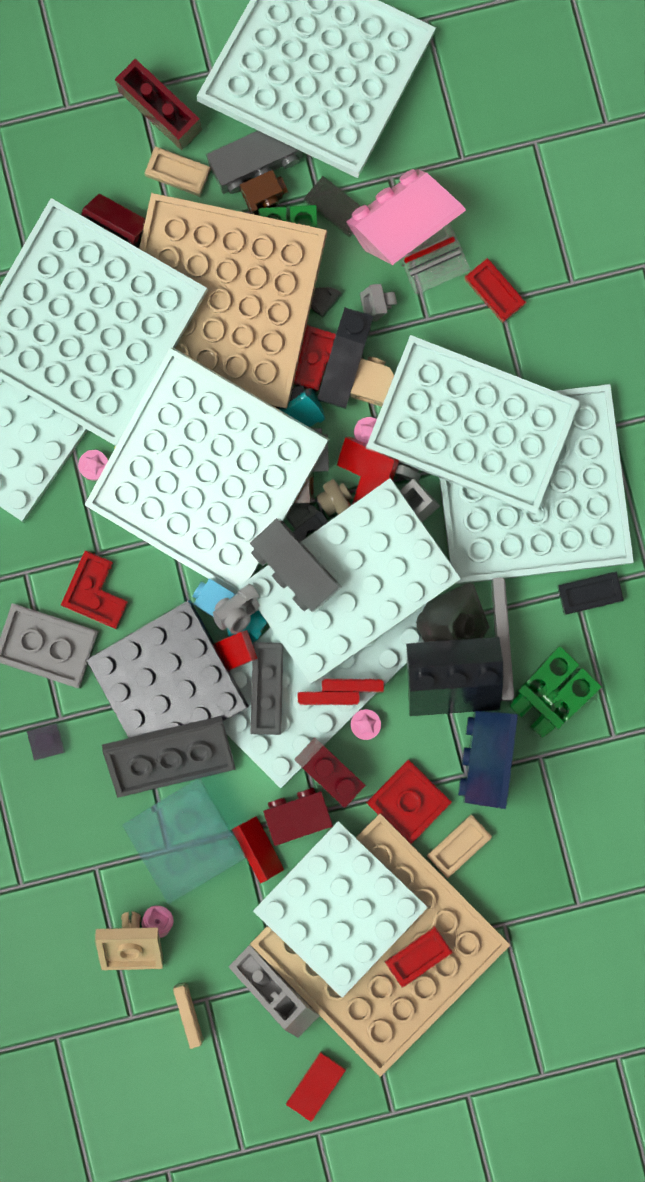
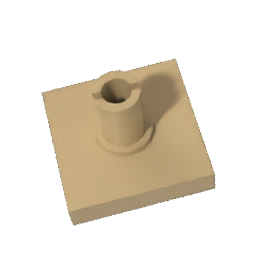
M129 912L123 913L121 916L122 928L96 929L95 942L102 970L163 969V954L158 927L140 928L141 915L139 913L132 912L131 921L129 920Z

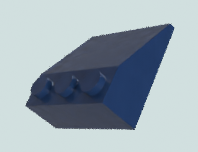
M475 711L473 717H468L466 735H471L469 748L464 747L462 765L467 766L466 778L460 777L458 796H463L464 803L506 809L517 714Z

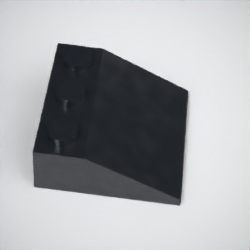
M499 637L406 643L409 716L500 710L503 691V656Z

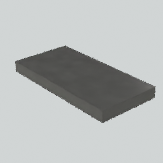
M222 716L102 744V752L117 798L236 770Z

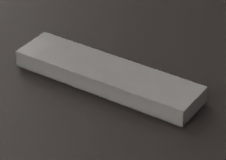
M493 578L491 580L494 631L495 637L500 639L503 656V691L501 701H509L514 698L506 584L504 578Z

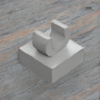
M381 284L370 285L360 293L363 311L374 316L373 321L379 320L387 313V310L391 309V305L397 304L395 292L383 294Z

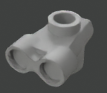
M251 584L239 590L238 594L231 599L223 598L216 604L215 611L213 612L214 622L221 630L228 628L233 634L241 632L249 624L250 615L258 611L260 605L257 598H259V595Z

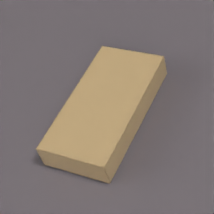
M155 146L144 174L148 178L200 197L211 168Z
M471 814L426 856L448 879L486 844L492 836Z
M185 982L175 985L173 991L189 1047L192 1049L201 1046L204 1039L189 987Z

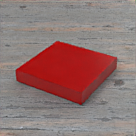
M408 759L366 803L378 815L381 814L412 844L452 802Z

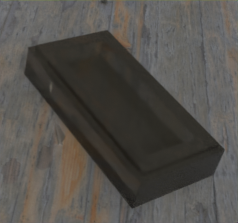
M322 176L305 196L304 201L308 205H317L318 213L348 237H351L353 232L346 222L352 218V213L361 206Z

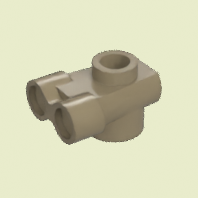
M334 479L323 485L325 491L316 496L328 516L335 512L339 515L351 506L349 500L353 498L344 483L338 485Z

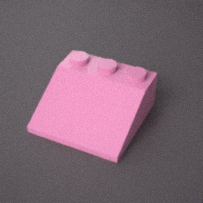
M412 169L404 173L399 179L401 182L392 188L387 187L376 195L374 202L368 206L363 205L352 213V218L346 223L364 251L393 265L466 211L464 206L427 172Z

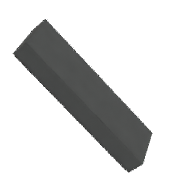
M253 642L258 659L252 661L250 734L281 735L284 646L282 643Z

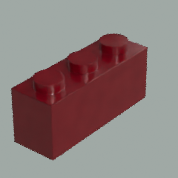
M136 58L114 79L118 91L181 151L202 131L200 118Z

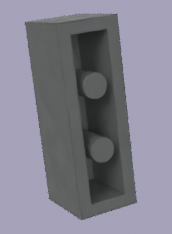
M257 130L206 154L222 194L227 192L234 194L240 191V184L271 170L275 171L281 167L288 169L297 165L300 162L299 159L303 157V152Z
M276 518L249 543L254 548L251 552L254 558L262 566L267 563L275 571L272 574L274 580L283 589L288 586L294 592L295 596L292 599L304 612L307 609L311 612H316L342 588L281 519Z

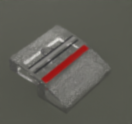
M450 223L399 260L416 295L471 271Z

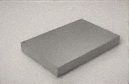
M12 603L0 637V663L80 689L88 666L87 659L91 657L99 631Z

